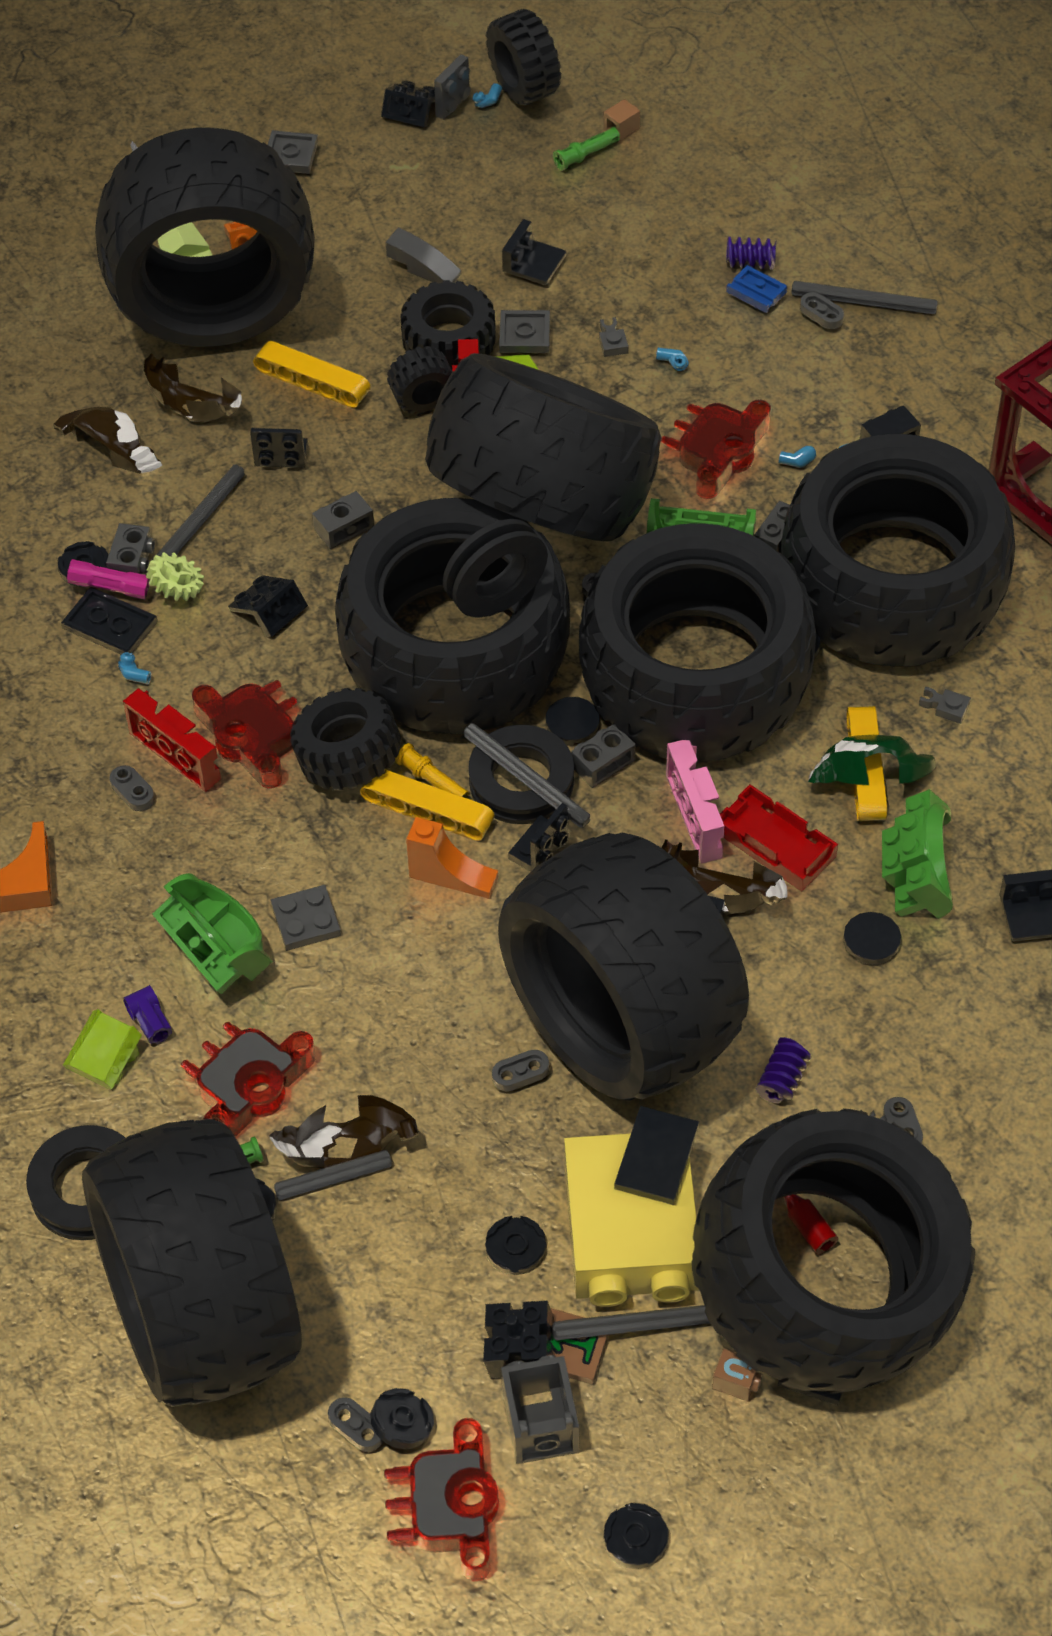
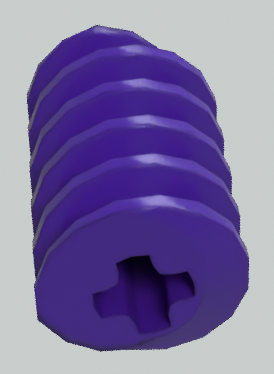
M728 236L726 263L729 261L731 268H734L737 261H739L740 268H744L746 262L749 263L750 267L754 268L756 262H758L760 269H764L766 263H768L770 270L774 269L776 242L773 246L770 238H767L765 244L762 245L760 238H757L755 244L752 245L751 238L748 237L745 244H743L741 237H738L735 244H733L731 236Z
M780 1037L778 1044L773 1050V1054L769 1058V1063L764 1069L765 1073L762 1074L760 1082L756 1086L758 1095L765 1101L776 1104L781 1103L782 1100H792L794 1096L792 1091H796L798 1088L797 1081L802 1079L803 1075L801 1072L806 1070L807 1065L805 1062L810 1061L811 1054L797 1041Z

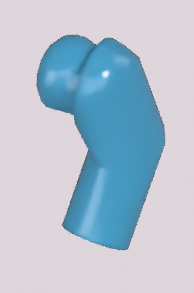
M497 83L492 84L489 93L486 95L479 91V94L476 92L473 95L475 106L484 108L496 104L502 92V86Z
M657 348L656 360L669 361L674 369L678 371H683L688 367V359L681 350Z
M805 446L794 454L781 451L779 464L803 468L815 459L816 450L812 446Z
M122 653L118 667L123 677L130 681L149 684L151 671L138 669L134 662L135 656L132 653Z

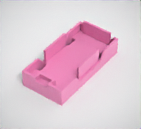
M680 740L667 744L666 778L695 850L699 849L700 863L722 859L723 846L720 838H724V824L716 804L708 802L719 799V795L708 768L696 769L697 746H692L689 740Z

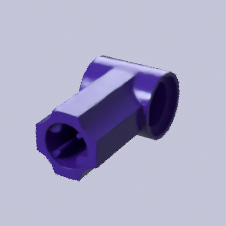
M149 985L123 997L130 1017L133 1021L137 1020L149 1043L160 1044L166 1041L168 1036L172 1034V1029L161 1011L160 1003L152 987Z

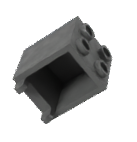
M548 1355L540 1358L538 1361L527 1363L515 1361L505 1367H501L502 1394L516 1464L579 1453V1423L565 1357ZM549 1391L551 1393V1401L521 1406L520 1397Z

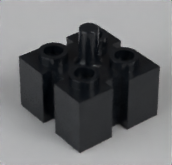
M548 1301L523 1302V1309L513 1310L511 1303L486 1304L485 1329L489 1338H484L483 1362L490 1379L502 1378L501 1367H505L512 1362L538 1361L544 1356L553 1355L549 1340H553L552 1324L554 1317Z

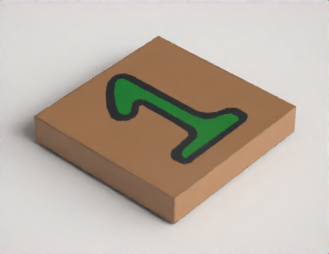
M551 1308L554 1322L585 1318ZM608 1335L555 1340L553 1337V1340H549L553 1356L565 1357L569 1378L593 1385Z

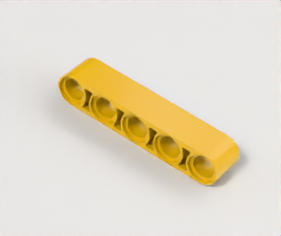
M268 341L253 359L254 366L260 372L351 408H356L371 389L369 381L357 373L274 341Z
M875 706L847 707L848 737L879 735ZM876 753L864 758L869 785L853 784L857 821L886 820L887 818L881 753Z
M386 769L382 776L379 778L376 776L372 779V782L366 785L363 784L360 789V795L372 804L414 819L419 817L441 823L444 830L475 841L483 839L495 817L494 812L484 804Z

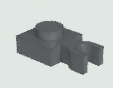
M616 317L612 318V325H606L604 319H600L601 332H599V341L604 357L628 354L629 346L624 329L617 330Z
M925 687L923 696L930 699L920 697L919 706L927 709L935 708V716L961 724L970 705L971 697L947 689L944 690L942 695L932 688Z

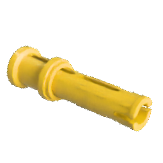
M407 743L400 748L399 754L395 758V763L409 769L416 779L423 778L436 788L469 799L470 792L437 769L433 765L431 758L428 756L423 757L415 751L411 743Z

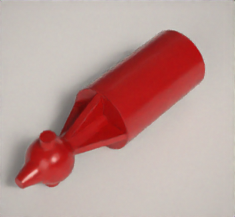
M797 1194L784 1196L788 1217L814 1252L820 1255L830 1250L839 1238L810 1199H803Z

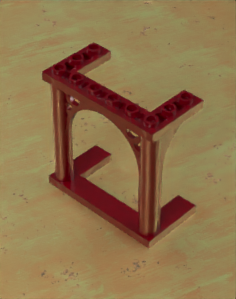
M1050 340L995 378L994 385L1002 391L988 471L995 477L999 490L1006 495L1010 511L1052 545V509L1037 498L1025 482L1028 477L1051 462L1052 454L1035 441H1032L1016 452V440L1022 407L1052 430V393L1039 384L1040 381L1052 374V340Z

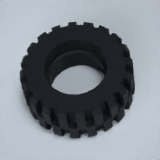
M520 9L493 20L486 32L487 53L491 60L492 70L496 74V79L501 84L503 91L508 94V97L521 105H528L554 94L561 83V64L558 60L559 55L557 49H555L553 38L550 37L549 30L543 25L540 17H537L536 13L527 9Z
M443 280V283L432 282L429 283L428 287L422 286L417 289L416 294L412 293L403 304L400 315L403 348L406 351L415 350L416 347L424 348L425 346H429L431 349L437 348L445 355L451 369L452 365H458V339H478L479 354L490 355L496 341L495 310L487 295L481 290L477 291L475 286L471 284L467 286L462 281H456V283L450 282V280ZM444 323L463 325L459 329L450 331L433 328Z
M344 688L340 692H328L327 696L322 698L319 696L313 700V704L310 706L307 704L302 709V714L297 715L291 728V745L304 776L312 783L326 789L330 787L334 790H343L345 787L353 789L358 788L357 785L364 783L366 785L372 782L373 778L376 776L379 778L385 773L386 768H390L393 765L400 751L401 736L390 706L383 697L370 690L366 692L363 688H355V690Z

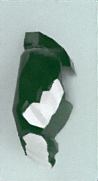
M900 736L845 737L826 751L821 761L810 772L808 782L831 783L840 781L849 784L869 785L864 758L876 753H891L897 757L899 762V784L913 782L930 774L936 768V762L933 755H917L909 743Z

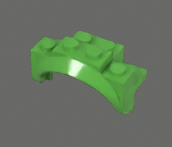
M651 498L646 534L663 527L701 523L730 527L754 536L757 517L756 509H747L746 515L664 507L660 506V499Z
M930 789L906 798V814L895 818V826L882 830V878L895 888V912L901 917L926 908L939 919L947 915L953 908V896L946 870L943 844V826L951 821V809Z
M190 873L180 875L164 886L166 891L172 896L152 915L220 994L225 992L242 975L253 981L273 962L263 950L262 934L258 923L249 911L232 896Z

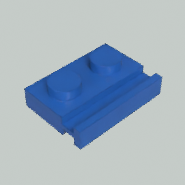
M747 265L733 279V282L727 285L726 292L767 313L769 308L773 307L787 293V285Z

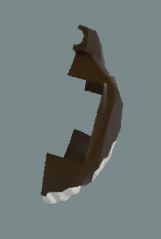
M150 354L144 360V373L153 395L163 405H168L175 413L184 416L189 421L208 422L217 420L225 414L230 416L236 412L242 403L241 391L223 378H221L223 396L179 383L177 364H166L164 357L158 360L153 354ZM183 405H187L189 413L182 407Z
M92 407L65 414L53 424V428H58L63 435L72 432L76 439L75 426H77L106 446L110 451L112 466L141 474L162 466L154 451L149 447L142 446L135 424L126 413L115 411L110 407Z
M665 839L661 847L694 877L707 895L723 884L740 894L724 895L726 903L724 905V914L744 913L757 908L763 903L773 905L787 898V886L783 876L755 861L753 865V879L698 867L699 849L682 850V843L680 842L677 845H672Z
M358 1095L359 1117L344 1123H323L326 1110L325 1105L309 1115L299 1127L285 1126L281 1131L272 1132L269 1137L275 1147L285 1154L287 1158L293 1159L295 1163L323 1169L383 1151L396 1135H399L401 1141H406L417 1137L419 1132L416 1120L402 1107L374 1095ZM340 1137L357 1139L351 1158L329 1157L328 1150L337 1145L335 1139Z

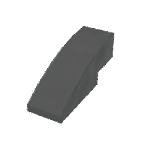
M399 227L385 242L386 256L406 264L407 271L411 274L437 283H443V280H450V282L454 283L461 275V270L439 250Z

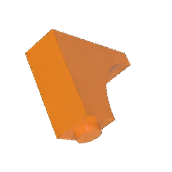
M416 817L406 838L409 878L490 899L499 877L498 870L484 866L458 850L447 837L443 824Z
M44 821L32 822L31 836L23 852L10 864L0 869V913L52 906L48 836Z

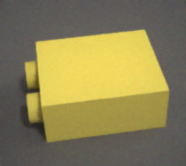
M631 1133L564 1138L565 1178L576 1299L590 1298V1302L593 1305L600 1307L616 1306L625 1302L627 1295L652 1294L653 1299L659 1302H677L687 1298L690 1291L699 1290L694 1285L692 1273L693 1232L697 1218L690 1157L674 1205L614 1189V1183Z

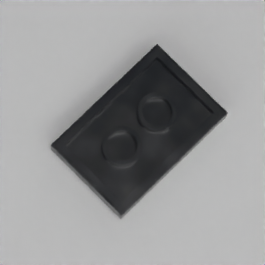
M90 587L61 622V626L64 630L121 655L125 652L133 653L158 620L154 614Z
M640 1106L614 1183V1189L674 1205L699 1128V1121Z

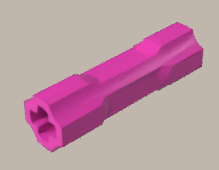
M74 559L70 562L67 574L68 583L111 590L140 599H146L150 579L146 578V575L112 570Z

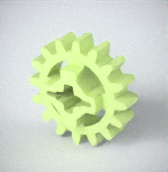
M163 552L161 557L155 555L147 568L146 578L150 579L149 585L156 586L155 591L157 593L162 591L165 598L173 596L175 601H178L179 597H182L185 601H188L189 597L196 598L197 593H200L204 584V575L200 574L202 569L194 568L195 562H187L184 555L177 557L176 553H172L171 556H168Z

